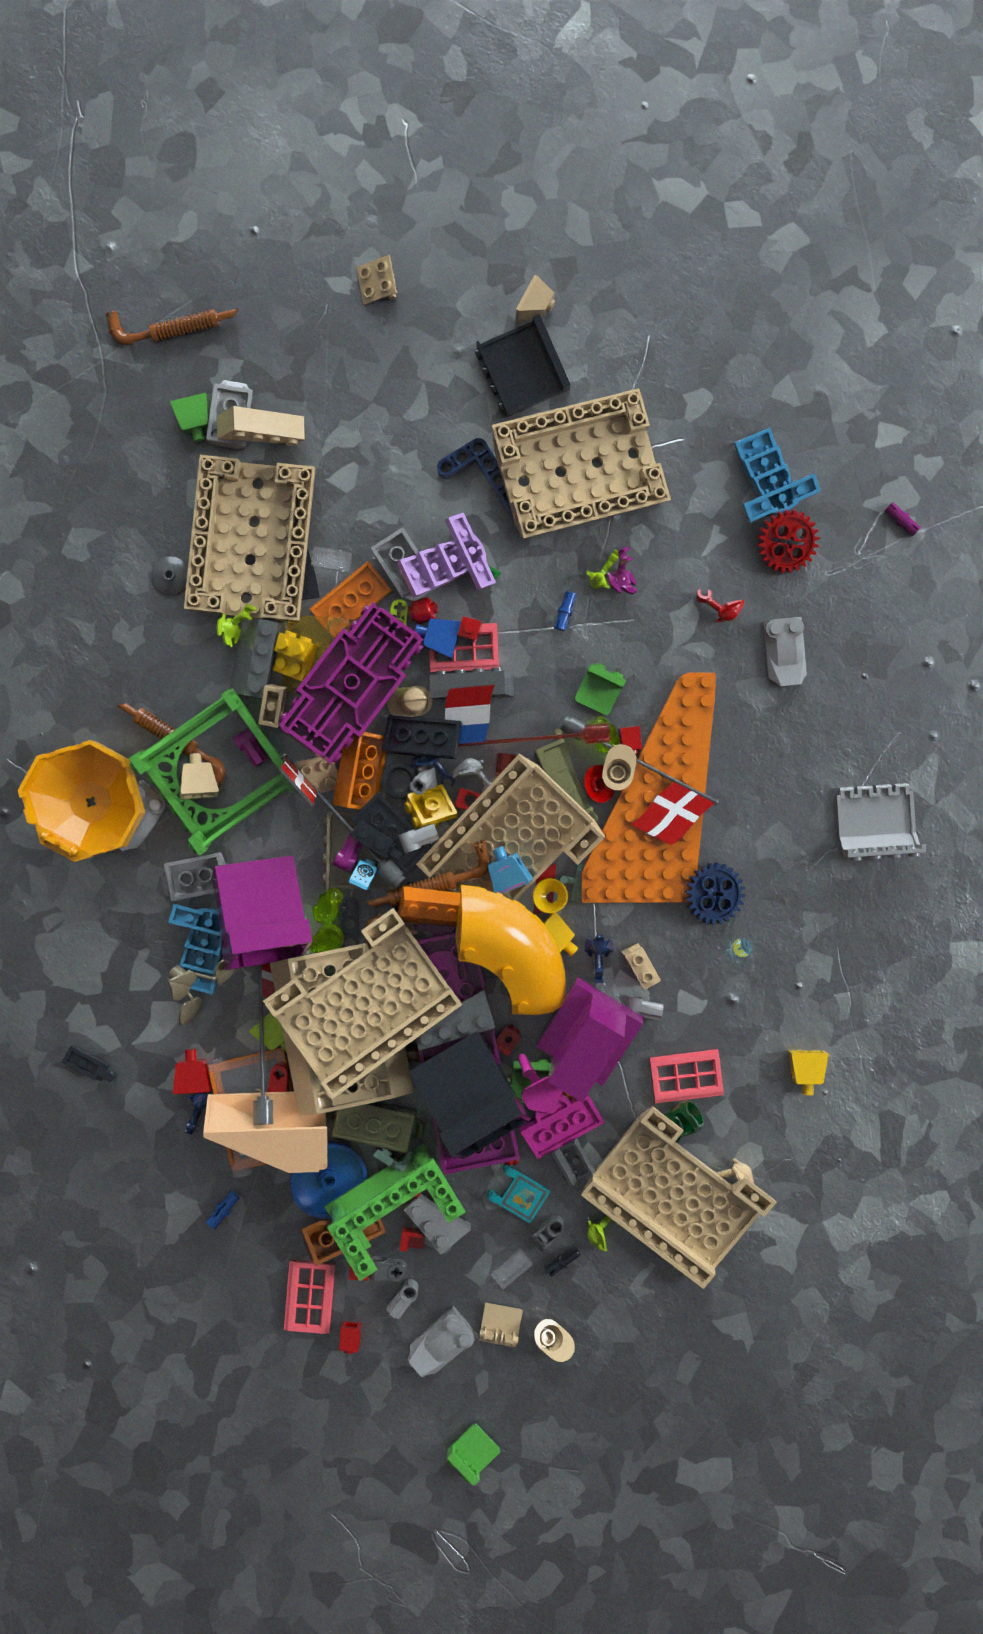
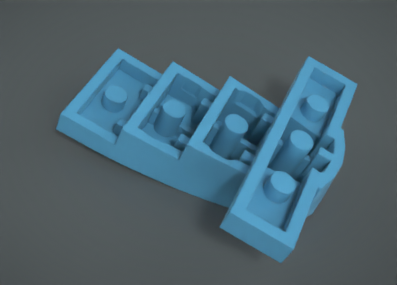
M770 427L733 443L748 479L758 496L742 504L748 522L755 521L768 514L777 515V511L783 514L785 509H792L800 500L821 492L815 473L792 482L788 465L784 463L780 447L776 445Z
M174 904L168 923L191 928L179 966L186 971L190 969L196 973L214 976L215 968L222 960L221 947L223 945L217 909L202 908L196 910ZM197 977L190 989L213 994L216 980L212 981Z

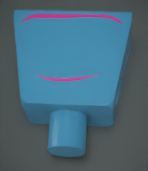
M503 846L492 850L496 860L491 862L488 868L494 893L502 894L531 882L533 878L517 853L507 856Z

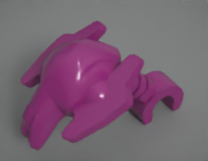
M624 547L618 551L619 564L613 576L611 573H607L609 584L619 594L622 593V590L628 594H634L638 591L630 585V583L633 586L636 585L632 573L629 570H625L626 564L633 560V557H627L626 551L630 550L629 547Z

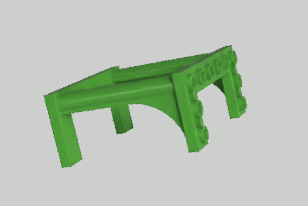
M233 688L221 694V699L147 750L143 749L128 758L131 761L129 765L135 773L139 772L140 775L144 772L148 773L147 778L150 783L157 785L161 798L164 801L167 800L171 805L170 810L176 817L179 816L183 821L181 825L185 831H190L192 834L188 839L190 842L188 846L193 853L197 852L199 856L206 852L213 840L287 789L290 793L296 790L286 777L280 773L238 803L226 808H207L195 803L191 799L180 800L177 796L180 793L177 763L182 750L192 739L234 710L238 711L280 771V766L283 764L281 755ZM172 752L175 755L173 760L169 757H164L166 754L170 756ZM161 762H168L172 765V770L163 772L159 769L158 765ZM164 776H171L173 778V782L168 783L170 780L164 778ZM190 806L194 807L196 810L193 816L192 811L188 810ZM202 811L206 812L208 820L204 825H200L197 820L198 814ZM213 813L218 814L219 817H218V818H214L216 821H214V822L212 823V819H213L212 814H213Z
M423 1143L411 1150L415 1154L403 1172L387 1165L324 1206L332 1220V1224L328 1225L327 1228L359 1281L378 1270L366 1250L371 1247V1244L362 1230L423 1190L428 1189L448 1223L466 1212ZM404 1155L398 1158L397 1161L401 1162Z

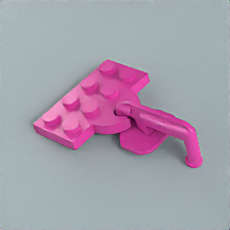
M519 1055L518 1060L523 1071L522 1074L524 1077H528L532 1085L523 1090L522 1099L528 1109L534 1110L536 1117L535 1120L519 1129L537 1159L605 1123L589 1094H587L583 1102L576 1098L569 1100L565 1095H562L561 1089L547 1082L548 1077L540 1080L526 1055Z

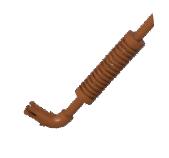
M238 308L216 313L215 309H210L209 312L207 310L205 313L202 311L201 314L198 312V315L194 313V316L190 314V317L186 315V317L175 318V320L171 319L168 322L150 324V330L131 334V332L124 333L123 328L120 326L118 312L111 311L112 316L110 312L106 313L110 329L108 333L112 335V338L117 343L122 345H132L136 341L152 338L154 342H157L160 339L171 338V336L174 338L175 335L176 337L182 336V333L186 335V332L190 334V331L193 333V330L197 332V329L201 331V329L205 330V328H212V326L218 327L219 321L235 317Z
M128 704L117 705V707L134 717L133 722L159 737V739H163L176 730L143 708L136 710ZM192 739L184 747L182 753H185L188 757L190 754L199 753L203 761L211 763L219 788L221 783L225 782L223 781L225 777L223 763L215 756L211 757L198 749L199 743Z
M480 840L481 848L478 841L473 844L478 856V866L472 868L473 870L457 875L450 871L446 874L443 873V876L440 874L439 877L435 876L434 878L433 876L432 879L428 878V880L424 879L421 882L417 881V884L416 882H413V885L412 883L407 884L406 887L446 891V889L457 888V882L474 877L478 879L484 876L489 871L488 865L492 859L485 840ZM403 885L402 888L398 887V889L395 888V890H387V896L367 901V903L373 907L390 903L392 907L397 906L398 903L400 905L403 887L405 886Z

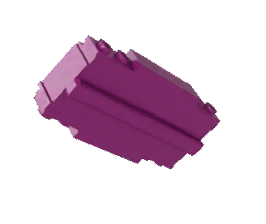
M374 602L370 606L366 605L360 613L362 617L359 621L354 620L349 627L350 632L344 628L340 631L296 689V693L301 696L300 699L296 697L290 705L292 707L288 714L284 713L278 721L280 723L279 729L287 737L289 735L306 750H309L318 758L324 759L329 766L332 762L336 764L342 756L340 753L344 746L348 748L354 740L352 735L358 739L361 738L405 679L406 674L401 670L406 671L411 664L409 660L413 654L417 656L423 648L421 645L423 639L417 631L410 629L385 609L378 608Z

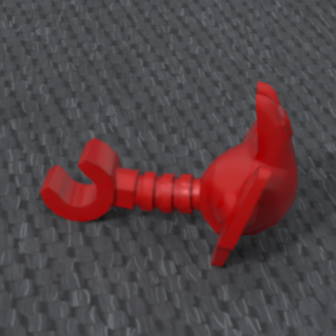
M701 590L697 591V601L707 603L714 610L718 611L720 618L716 620L717 623L734 620L743 609V599L741 601H732L722 606L711 597V590H708L707 596L701 595Z

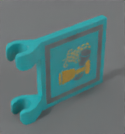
M505 1165L503 1168L504 1173L512 1177L513 1180L503 1196L490 1190L487 1194L488 1199L531 1223L551 1191L522 1174L514 1167Z

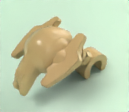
M735 1158L733 1159L735 1164L732 1169L716 1172L722 1178L734 1175L739 1181L746 1177L754 1184L750 1167Z

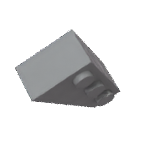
M422 1193L405 1204L404 1211L440 1254H443L471 1230V1223L459 1217L448 1223L436 1202Z

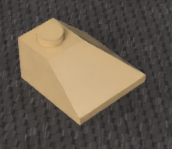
M534 275L516 308L515 322L518 324L530 321L533 316L538 314L541 317L545 316L547 311L552 310L556 302L554 300V292L536 275Z

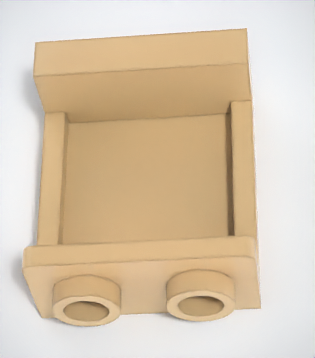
M639 943L621 952L643 990L661 981L643 947H640Z

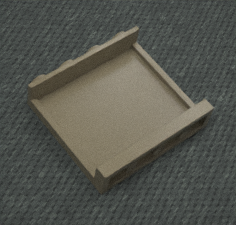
M327 812V816H324L323 820L324 827H327V835L323 836V846H327V853L323 854V865H326V873H323V885H326V889H362L349 882L359 861H365L368 858L376 862L375 866L378 867L380 864L362 845L357 856V862L351 873L334 866L335 858L339 851L342 850L350 831L333 812ZM338 812L355 830L357 825L351 819L358 812ZM373 851L382 860V862L384 860H391L390 858L383 857L380 854ZM376 873L369 889L390 890L394 888L389 886Z

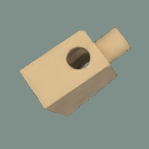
M199 753L190 754V763L183 764L180 800L217 797L219 790L211 763H202L201 754Z

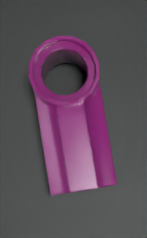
M249 727L233 736L234 742L245 753L253 768L268 760Z
M351 832L333 863L334 866L348 873L352 872L358 859L357 856L362 848V844L351 836Z

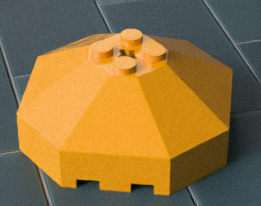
M92 740L61 748L47 754L37 755L22 781L18 793L24 804L25 809L23 811L26 821L29 824L35 825L40 844L73 862L127 847L146 813L134 771L129 765L131 761ZM94 797L96 805L88 807L87 798L91 799Z

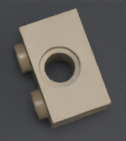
M273 684L264 686L258 724L279 727L280 723L278 721L284 712L288 687Z

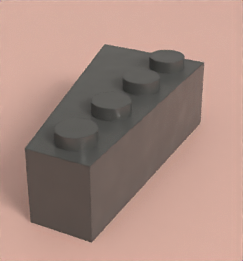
M502 667L491 668V671L486 672L482 668L472 669V672L465 673V670H454L453 674H447V671H435V675H429L430 698L446 699L450 688L493 684L495 686L492 697H498L499 694L514 697L513 674L503 670Z
M483 988L463 1000L459 1008L417 1037L416 1041L419 1051L470 1036L476 1031L480 1033L495 1028L485 989Z

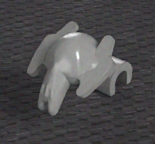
M466 759L455 768L452 775L455 778L457 775L476 774V777L483 784L482 792L492 783L480 771L483 768L481 765L484 762L483 760Z

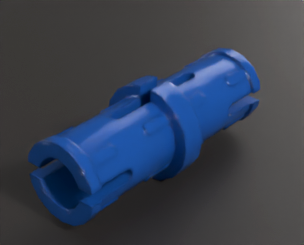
M565 591L562 605L558 609L559 614L554 626L555 629L563 632L566 631L568 620L573 614L572 609L577 594Z
M230 1191L222 1203L216 1206L215 1212L206 1223L211 1228L216 1229L224 1217L230 1214V1210L240 1197L235 1192Z

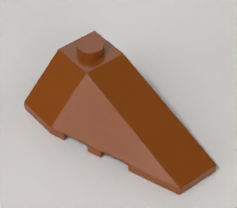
M381 1218L362 1230L368 1241L386 1233ZM331 1219L317 1221L301 1229L305 1248L311 1263L315 1266L342 1254L327 1228L328 1225L332 1224Z

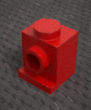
M505 1024L496 1037L498 1049L507 1056L510 1055L522 1037L519 1034L520 1030L516 1026ZM506 1036H510L512 1041L508 1043L504 1039Z

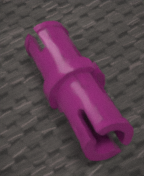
M892 502L884 510L897 521L896 524L898 526L901 525L911 536H914L920 530L921 526L915 523L909 517L910 514L902 511L895 502Z

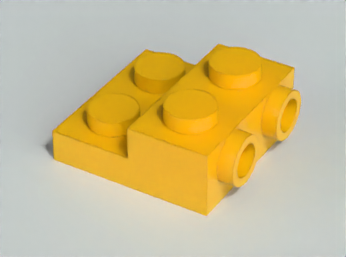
M287 630L285 634L279 632L274 651L278 652L273 671L303 681L310 672L318 645L311 643L312 639L300 636V639L296 638V633Z
M443 784L427 789L423 794L416 795L415 792L407 794L406 803H404L407 814L411 813L413 816L412 824L415 829L431 824L438 828L439 823L457 818L458 814Z

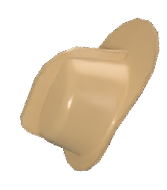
M422 686L398 688L387 702V707L392 715L421 716L431 709L433 699L430 698V692Z
M619 744L608 751L602 772L603 781L608 788L623 790L631 784L637 758L631 747Z
M551 1319L542 1320L537 1324L534 1331V1339L538 1348L556 1362L569 1360L575 1351V1344L571 1335Z

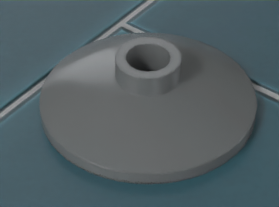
M176 557L160 559L152 570L154 586L166 595L181 593L186 588L188 566ZM169 571L172 572L171 578L166 577V574Z

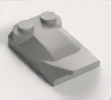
M227 380L220 384L214 383L206 437L208 443L233 449L245 448L247 441L217 439L216 416L232 406L251 408L253 390L249 389L247 384Z
M403 527L371 547L372 552L402 598L414 601L427 594L425 593L413 598L398 567L397 562L418 553L417 548Z
M802 617L763 621L768 679L773 680L779 687L802 684L803 679L807 675Z
M140 780L137 785L146 813L128 846L121 848V851L139 848L171 806L167 800L164 801L157 790L143 780Z
M219 852L165 863L163 870L160 872L164 895L170 897L171 901L214 893L212 881L215 866L226 865L222 853Z
M453 1306L410 1343L408 1362L421 1377L435 1374L465 1348L471 1347L478 1338V1334Z

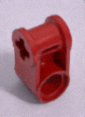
M278 1062L272 1068L267 1092H289L290 1067L287 1063ZM278 1069H281V1072L283 1073L282 1076H280L279 1072H277Z

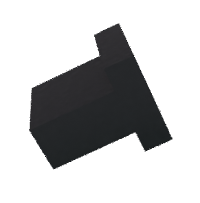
M478 1031L409 1071L441 1131L439 1135L453 1157L466 1159L531 1120L530 1115L521 1099L514 1092L484 1036Z

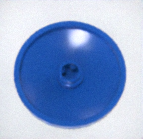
M327 1142V1168L319 1170V1172L291 1173L290 1189L292 1196L299 1208L305 1213L316 1218L329 1219L331 1217L324 1206L366 1180V1167L360 1155L351 1147L339 1142Z

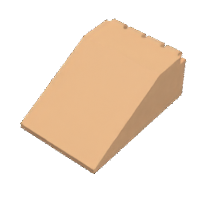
M265 1092V1096H269V1100H273L274 1124L254 1125L253 1101H256L257 1097L261 1096V1093L208 1094L203 1132L204 1138L288 1173L319 1172V1170L327 1168L326 1113L299 1117L295 1092Z

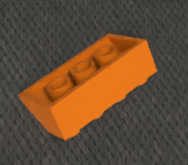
M364 732L360 739L352 735L354 740L349 747L346 748L344 746L342 748L333 805L361 809L377 792L380 793L381 777L386 753L381 751L384 736Z
M403 887L398 915L404 922L457 927L460 893Z

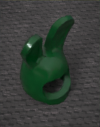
M690 1100L682 1101L675 1105L668 1113L663 1114L683 1129V1132L675 1141L676 1143L679 1142L680 1138L701 1130L704 1124L699 1108Z

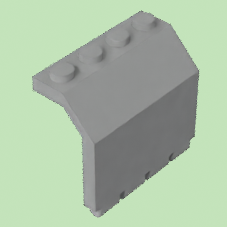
M908 783L894 784V792H892L891 784L875 785V793H873L872 786H857L856 794H854L853 787L839 788V795L835 796L837 832L844 857H850V861L862 860L863 856H869V860L881 859V855H888L889 858H901L900 854L908 853V857L920 856L921 852H926V844H920L916 834L913 790L909 791Z

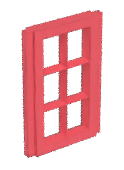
M497 623L482 624L479 635H491V645H476L475 642L471 641V646H456L452 661H437L436 652L429 650L430 673L435 671L452 672L454 670L472 671V669L478 668L491 670V668L499 667ZM491 648L492 659L476 660V649ZM472 649V660L456 661V650Z
M718 1049L649 1057L655 1104L724 1095ZM712 1061L714 1071L698 1073L697 1062ZM693 1063V1074L678 1075L677 1065ZM673 1065L674 1076L659 1078L658 1067ZM714 1075L715 1085L700 1087V1076ZM695 1077L696 1088L680 1089L679 1079ZM675 1080L676 1090L661 1092L660 1081Z
M289 1261L284 1330L330 1334L336 1264L323 1262L315 1266L311 1261ZM300 1268L310 1269L309 1285L298 1284ZM314 1270H324L323 1286L313 1285ZM298 1288L308 1289L307 1304H297ZM312 1289L323 1290L321 1306L311 1305ZM296 1308L307 1309L306 1324L295 1323ZM311 1309L321 1310L320 1325L309 1324Z

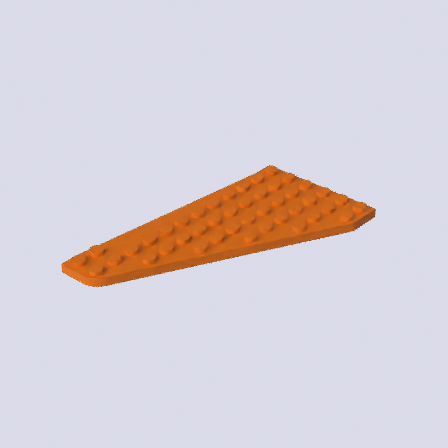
M690 672L680 676L675 682L637 759L705 794L715 702L716 673ZM636 763L631 784L626 789L621 790L602 829L605 838L591 851L581 871L582 903L690 902L684 900V898L689 896V894L684 893V890H689L685 883H691L692 881L689 876L695 877L694 870H698L703 814L699 816L686 834L673 845H669L631 825L632 822L646 811L654 799L673 783L672 781Z

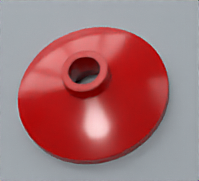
M603 765L590 767L584 775L586 794L597 803L609 801L615 790L608 788L603 781Z

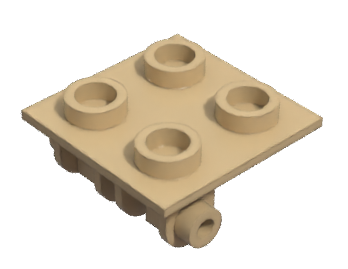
M390 255L356 267L363 305L387 296L389 299L396 298L397 290Z
M318 757L294 763L320 793L335 790L338 776L335 763L332 762L329 766L324 759Z
M485 1302L478 1341L516 1347L523 1309Z

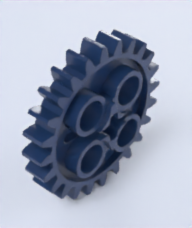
M716 862L714 865L707 863V868L701 865V871L694 870L695 877L689 876L692 882L685 883L689 890H684V893L689 894V896L684 898V900L690 901L686 907L689 909L693 908L690 914L697 915V920H702L706 924L709 922L711 925H715L717 922V924L721 925L723 920L729 922V916L736 917L734 911H741L737 906L738 904L744 905L740 898L745 897L744 894H741L745 887L739 885L742 883V879H736L739 873H732L734 868H727L726 864H721L720 866V863ZM706 879H708L709 885L707 888L704 887V881ZM724 880H726L727 886L725 889L722 888V883ZM706 898L707 905L703 907L702 902ZM724 899L725 906L721 908L720 904L721 901Z

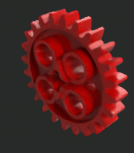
M785 509L784 515L777 511V518L770 515L771 522L764 521L767 527L760 528L763 535H757L758 538L762 539V542L756 544L762 547L758 551L759 554H764L761 560L767 561L766 565L772 566V569L775 571L779 568V571L784 573L785 569L787 572L792 573V568L799 571V565L806 567L805 561H812L810 555L817 554L813 551V548L819 547L818 544H815V541L819 540L820 537L814 535L819 530L812 528L816 523L813 521L809 522L810 516L804 517V513L801 511L797 514V510L794 509L791 511V514L789 510ZM784 526V532L778 535L779 527ZM802 528V535L797 538L796 532ZM772 538L791 539L797 542H804V544L798 545L789 542L786 544L782 541H772ZM780 545V551L774 554V548ZM798 548V554L793 557L792 551Z

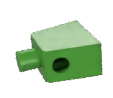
M202 393L170 401L185 435L192 434L195 443L205 441L203 431L208 430L210 416V399L208 395Z

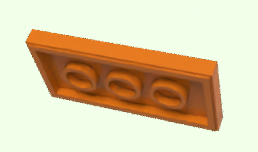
M367 561L309 610L331 637L335 639L343 628H349L354 620L357 621L362 617L360 613L366 605L370 606L372 602L377 605L393 590L371 563Z

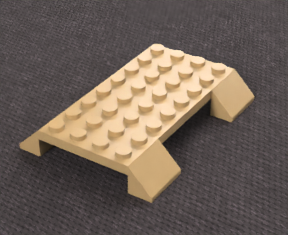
M518 754L416 865L429 878L433 875L439 877L441 874L443 876V873L446 874L450 871L457 875L473 870L472 868L478 866V856L473 846L476 841L479 842L481 848L480 840H485L489 855L492 856L491 862L496 860L492 850L503 846L507 856L513 853L519 855L533 878L526 885L502 893L504 897L513 901V899L517 900L563 851L578 865L605 838V835L596 821L534 762ZM489 871L478 879L474 877L457 882V888H450L451 892L460 893L461 885L476 886L494 893Z
M394 908L361 931L373 948L316 989L308 993L297 978H294L263 1001L321 1081V1085L331 1099L338 1096L462 1005Z
M652 1106L639 1115L595 1169V1173L591 1175L581 1192V1196L704 1289L716 1275L715 1267L761 1214L765 1217L777 1202L746 1177L731 1185L675 1142L683 1132V1129Z

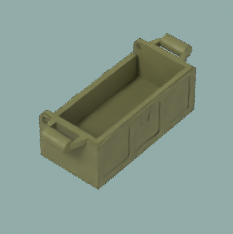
M556 729L554 735L558 738V741L539 748L534 752L539 766L589 813L595 821H598V816L594 813L593 807H590L563 744L565 741L561 735L562 730Z
M381 1101L337 1110L336 1118H333L335 1111L326 1113V1117L334 1122L332 1137L403 1153L408 1152L410 1140L423 1138L426 1123L416 1118V1109ZM414 1122H418L416 1135L411 1136Z

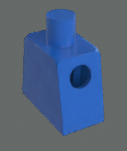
M430 619L428 627L417 624L415 631L422 638H425L423 643L425 648L452 659L461 622Z

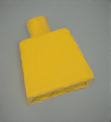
M557 913L550 914L544 921L545 927L554 937L559 951L564 950L572 956L578 949L571 942L575 934Z
M788 1050L793 1082L802 1084L803 1095H814V1084L824 1083L829 1054L825 1051Z

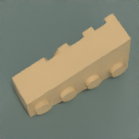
M232 406L216 416L217 439L269 442L273 444L286 443L288 446H296L299 442L305 440L304 416Z

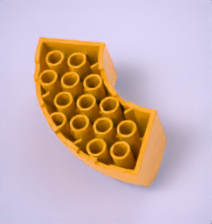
M461 885L456 927L458 960L483 966L497 975L508 989L512 1014L541 1015L559 1009L566 996L565 969L558 945L552 934L545 927V924L535 914L533 915L527 910L524 905L514 899L512 901L501 893L486 891L485 888Z

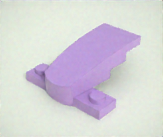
M464 513L445 520L454 541L438 544L434 548L420 551L416 555L397 562L413 598L439 588L468 572L477 591L496 583L486 562L484 547L476 535L473 534Z

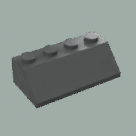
M262 619L243 620L230 689L233 688L237 695L257 699L263 698L264 686L271 682L276 656L274 648L281 630L279 623Z

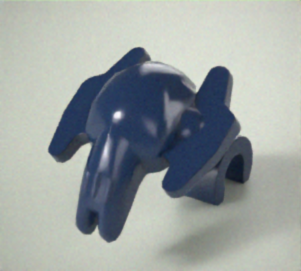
M416 756L412 760L410 766L412 768L415 765H434L441 775L440 783L443 784L445 779H450V786H454L455 778L438 761L440 758Z
M597 934L592 941H590V938H587L584 952H587L590 957H592V953L596 955L595 983H603L602 955L605 953V957H608L614 951L612 938L606 941L604 936Z
M205 1092L196 1093L193 1096L187 1095V1098L191 1100L195 1107L191 1115L192 1117L187 1123L185 1133L193 1134L201 1110L207 1107L208 1095Z

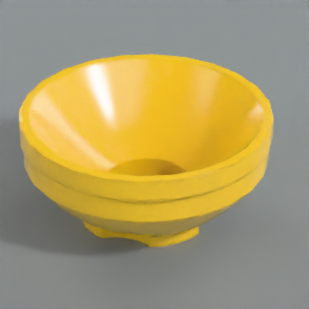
M552 878L544 879L536 885L533 891V901L542 912L549 914L557 913L565 907L568 901V892L564 884L559 880ZM550 892H556L558 895V899L554 903H550L547 900V895Z

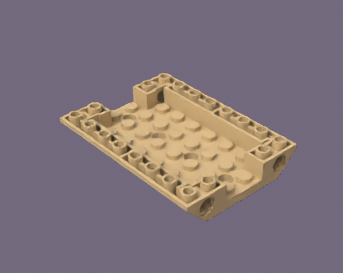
M639 388L491 425L494 452L513 519L523 539L671 500L661 463L656 464L647 434L650 424ZM628 450H635L638 455L637 458H630ZM593 459L601 461L600 468H595L592 465ZM562 468L565 471V476L558 477L555 469ZM521 477L527 478L529 485L521 486L518 479Z
M200 455L184 609L206 614H225L226 616L235 617L242 612L245 605L250 604L257 609L256 611L252 610L249 614L253 619L281 622L300 621L316 467L277 463V466L242 463L237 458ZM258 479L264 482L261 489H255L253 486L254 482ZM254 517L260 520L257 527H251L249 524L250 520ZM249 555H253L256 558L253 565H247L245 562ZM243 594H251L252 599L249 603L242 602Z
M368 943L270 963L275 992L294 978H297L305 990L310 993L332 977L327 976L324 972L327 965H333L336 974L369 951L371 947L368 946ZM282 1027L299 1117L383 1101L414 1092L412 1079L409 1074L410 1069L406 1049L404 1047L358 1080V1089L355 1092H350L346 1089L331 1099L321 1085V1081Z

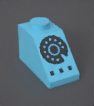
M368 858L365 861L360 860L349 882L364 890H368L378 871L377 866H375L376 862Z

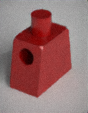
M196 1048L185 1049V1060H179L176 1063L173 1094L210 1092L213 1089L207 1060L197 1059Z

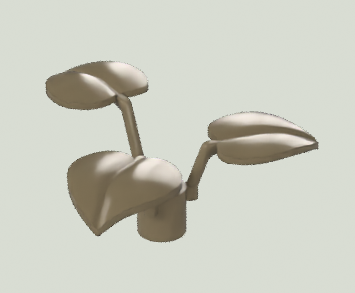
M222 959L215 968L214 976L196 973L190 969L186 971L180 966H175L170 971L168 983L172 998L178 1001L186 995L189 997V1001L182 1005L179 1012V1024L181 1026L196 1017L202 1007V999L200 997L193 999L189 992L196 978L216 980L218 984H222L232 976L235 969L225 971Z

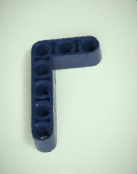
M473 439L438 462L437 471L442 479H450L476 463L509 518L515 523L509 502L503 498L506 495L504 484L499 486L493 482L495 478H502L497 459L484 439ZM476 445H481L484 448L480 453L475 452L473 449ZM460 455H465L468 459L466 462L460 463L457 458ZM487 461L494 464L491 469H486L483 465ZM448 465L451 467V470L448 473H444L441 471V467Z

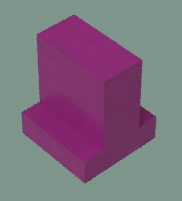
M293 856L215 866L212 881L223 941L221 950L225 971L270 964L303 956L312 943L309 920L304 918Z
M577 977L567 992L561 1007L555 1011L537 1041L536 1047L553 1056L547 1082L583 1102L595 1082L601 1086L604 1085L643 1025V1016Z

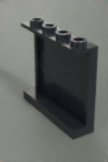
M540 314L533 316L531 322L481 344L479 341L476 342L477 349H474L478 361L482 360L484 367H482L483 373L486 378H490L492 383L490 384L491 391L494 396H498V407L501 413L505 412L506 417L570 390L571 384Z

